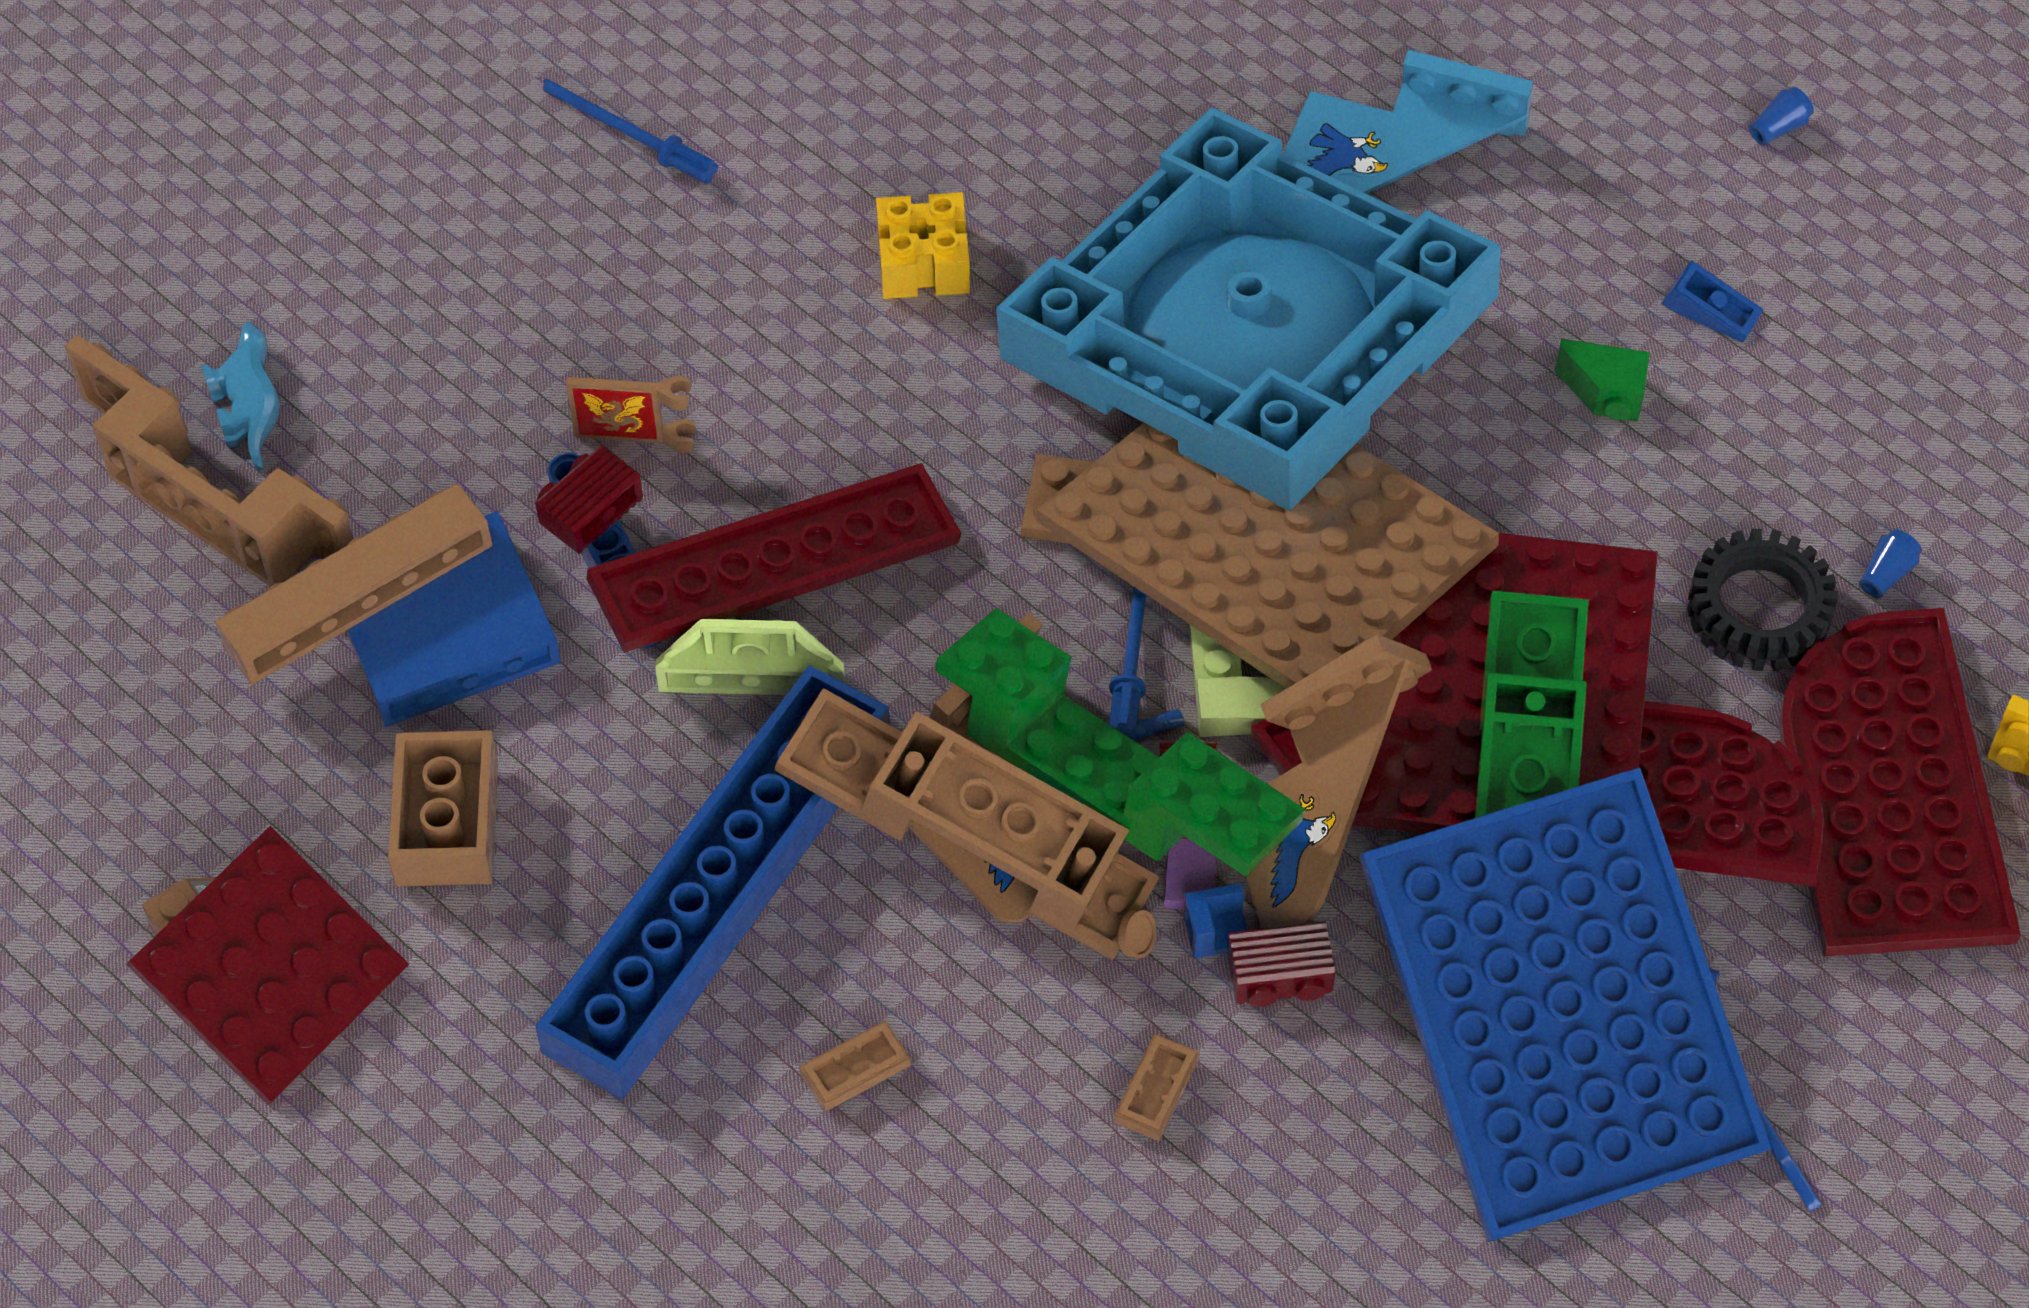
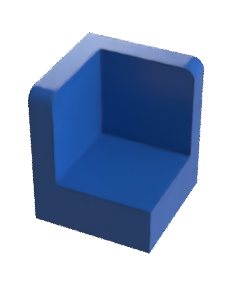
M1241 884L1185 893L1183 918L1194 959L1227 953L1228 933L1248 930L1243 914L1244 891Z

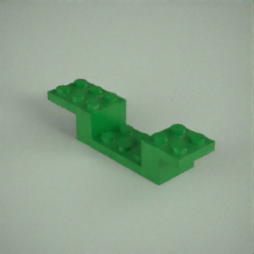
M1503 591L1491 592L1479 736H1482L1475 818L1579 786L1587 684L1582 679L1589 599Z
M998 608L991 611L937 658L935 671L973 696L966 735L1005 761L1129 829L1125 841L1157 862L1185 836L1246 877L1303 820L1304 807L1190 733L1186 732L1164 754L1158 757L1066 697L1064 693L1072 656Z

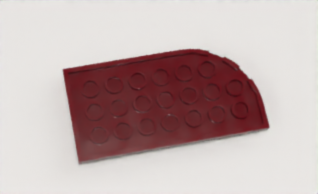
M1932 608L1882 612L1861 617L1844 624L1841 631L1831 635L1823 642L1819 640L1798 663L1782 701L1779 724L1780 742L1803 764L1802 771L1813 789H1817L1822 804L1824 819L1822 850L1816 887L1810 886L1824 956L2017 944L2021 932L1945 609Z
M1644 701L1638 768L1641 769L1674 867L1816 887L1823 840V810L1816 788L1813 789L1803 773V764L1780 741H1777L1775 744L1764 736L1752 731L1751 723L1732 715L1698 707Z

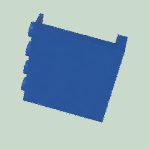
M498 511L484 516L487 519L492 547L346 630L375 697L378 712L385 728L561 663L557 638Z

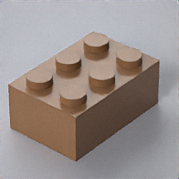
M492 730L396 733L388 860L395 886L492 884L498 756Z

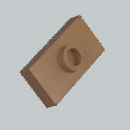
M886 1020L802 1064L799 1066V1070L803 1080L823 1111L826 1112L910 1067L911 1061Z
M1154 1033L1114 1114V1123L1160 1141L1195 1070L1200 1052Z

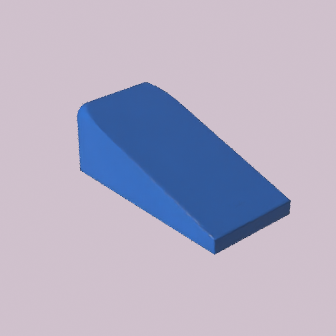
M1692 260L1679 274L1661 302L1662 305L1673 312L1742 343L1746 340L1764 311L1762 307Z

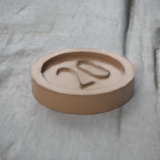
M1133 909L1127 912L1121 920L1118 931L1119 946L1127 957L1137 959L1146 957L1155 945L1157 936L1156 922L1150 912Z

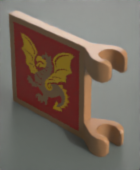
M674 376L658 383L567 377L566 389L574 437L664 443L681 453H689L693 450V439L680 436L683 434L695 435V423L690 419H679L663 425L660 405L662 403L678 411L685 410L688 407L689 401L686 395H675L679 391L686 393L691 391V382L687 377Z

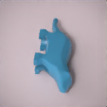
M245 322L242 325L236 349L219 369H212L208 364L201 367L213 403L221 401L225 397L230 399L231 414L223 408L216 410L227 447H238L248 437L251 460L256 470L262 471L265 465L261 451L265 440L279 418L280 396L264 368L268 347L267 338L264 332L252 322Z

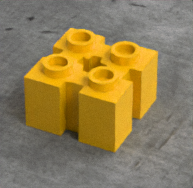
M963 192L928 194V203L911 204V195L876 198L883 299L918 297V288L935 287V296L969 294L970 260Z

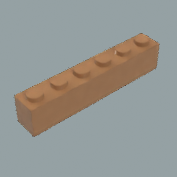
M458 483L444 491H438L420 505L405 513L393 516L386 524L369 534L353 539L346 547L327 558L314 561L304 571L290 579L272 585L265 593L248 603L230 609L223 617L215 621L223 647L249 683L253 685L492 547L487 519Z

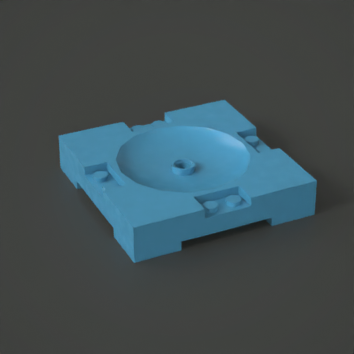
M1211 107L1159 156L1160 169L1062 261L1051 256L996 308L1000 359L1106 415L1116 407L1178 440V450L1183 456L1291 511L1370 430V416L1414 371L1423 375L1499 297L1501 245L1428 210L1417 219L1282 154V140Z

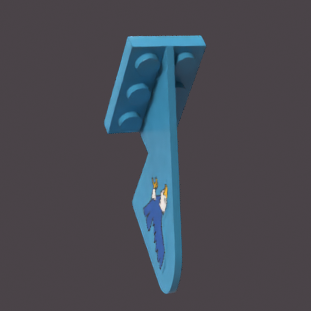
M1408 49L1403 63V82L1393 112L1310 91L1283 154L1365 194H1369L1495 133L1506 136L1516 134L1525 137L1530 122L1533 81Z

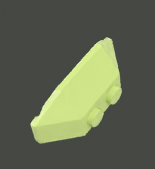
M700 619L656 659L655 663L659 692L787 695L809 665L845 683L844 663L796 621Z

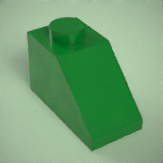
M1561 338L1555 373L1593 414L1608 416L1615 420L1627 419L1638 421L1645 392L1650 352Z

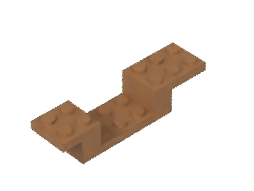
M75 335L64 346L82 399L104 413L92 427L110 479L270 587L276 583L288 580L313 554L320 559H325L346 547L350 541L355 539L348 521L349 513L340 502L333 498L325 499L314 492L312 486L304 478L298 475L292 477L278 467L242 502L231 491L227 489L218 490L209 484L206 477L198 469L192 466L186 468L181 465L192 454V450L187 437L188 428L182 421L178 408L180 402L173 392L164 386L157 388L148 382L136 367L131 364L124 366L115 360L103 345L97 342L91 344L79 335Z
M823 688L778 759L774 769L776 772L899 841L902 840L914 820L1038 890L1028 912L1029 914L1111 960H1114L1120 949L1118 931L1121 920L1130 910H1142L1160 877L1118 853L1129 829L918 711L914 713L905 730L901 732Z

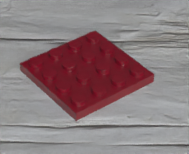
M269 826L130 959L126 965L269 1105L409 963Z

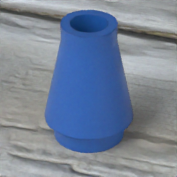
M1799 88L1783 89L1761 115L1749 125V132L1758 144L1765 146L1770 141L1808 124L1809 117L1814 113L1813 105L1808 96Z
M1898 529L1891 530L1888 535H1882L1865 574L1859 581L1861 589L1874 598H1882L1888 589L1919 564V554L1922 552V548L1918 541L1908 533Z

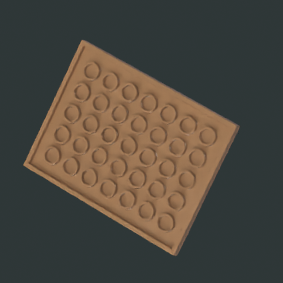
M1142 423L1037 509L1038 523L1286 689L1376 634L1391 640L1395 638L1491 553L1499 543L1498 532L1357 444L1289 511L1257 493L1238 485L1221 474L1183 456L1178 450V440L1146 423Z

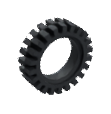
M1751 529L1748 541L1745 540L1743 532L1740 530L1732 533L1730 543L1722 537L1715 541L1713 550L1708 547L1702 555L1701 562L1698 561L1688 595L1689 603L1687 607L1688 617L1693 616L1691 626L1694 632L1703 631L1701 637L1703 645L1708 648L1717 642L1715 655L1724 660L1729 651L1736 653L1732 665L1742 668L1745 657L1754 659V671H1763L1766 660H1771L1773 671L1783 670L1786 658L1794 667L1798 665L1804 654L1819 640L1823 642L1827 637L1834 617L1838 591H1834L1836 586L1834 574L1827 575L1829 564L1823 558L1814 563L1817 550L1811 545L1800 553L1798 548L1801 539L1793 535L1788 544L1785 545L1779 543L1781 531L1772 530L1768 541L1762 540V529ZM1766 570L1777 573L1789 580L1797 588L1803 599L1804 613L1796 622L1785 628L1760 630L1749 627L1736 620L1727 611L1722 603L1720 588L1731 576L1739 572Z

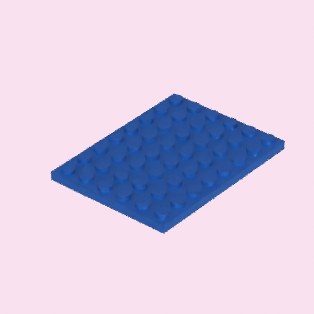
M1640 768L1359 855L1487 1242L1495 1241L1772 1149Z

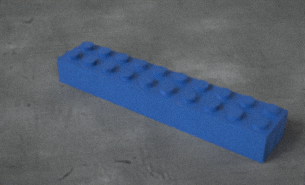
M811 665L806 668L536 1024L535 1028L541 1054L623 1100L839 808V806L774 770L778 759L818 695L824 688L890 725V713L887 705Z

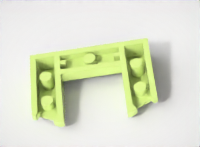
M1189 624L1199 737L1252 734L1251 726L1266 719L1260 704L1286 688L1270 677H1242L1240 657Z

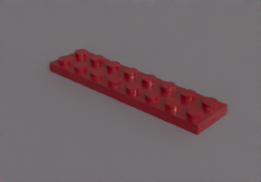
M919 463L588 568L586 580L625 653L686 633L700 619L726 620L959 544L961 531L923 464Z

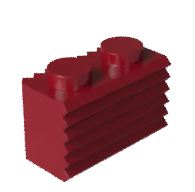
M601 445L590 455L582 454L572 464L570 472L558 483L550 482L543 487L535 502L539 524L576 553L580 554L584 548L589 547L591 542H595L598 536H602L603 532L607 531L611 525H615L617 519H621L623 514L628 513L630 508H634L637 502H641L643 498L641 478L639 473L633 470L630 465H626L617 455H613L610 450Z
M1325 921L1228 933L1227 956L1236 1003L1241 1005L1248 1002L1252 1006L1261 1007L1270 1005L1277 999L1280 1000L1284 997L1290 999L1293 996L1298 997L1300 1000L1311 1001L1333 991L1335 965Z

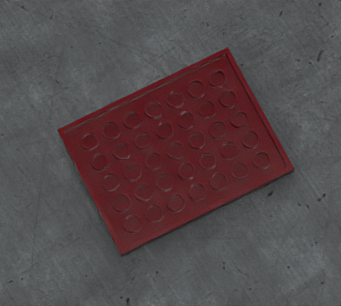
M1499 533L1498 546L1392 639L1426 653L1432 671L1418 678V683L1414 687L1399 693L1352 825L1426 834L1475 818L1482 736H1479L1492 591L1589 599L1582 679L1587 684L1579 786L1638 768L1658 551Z

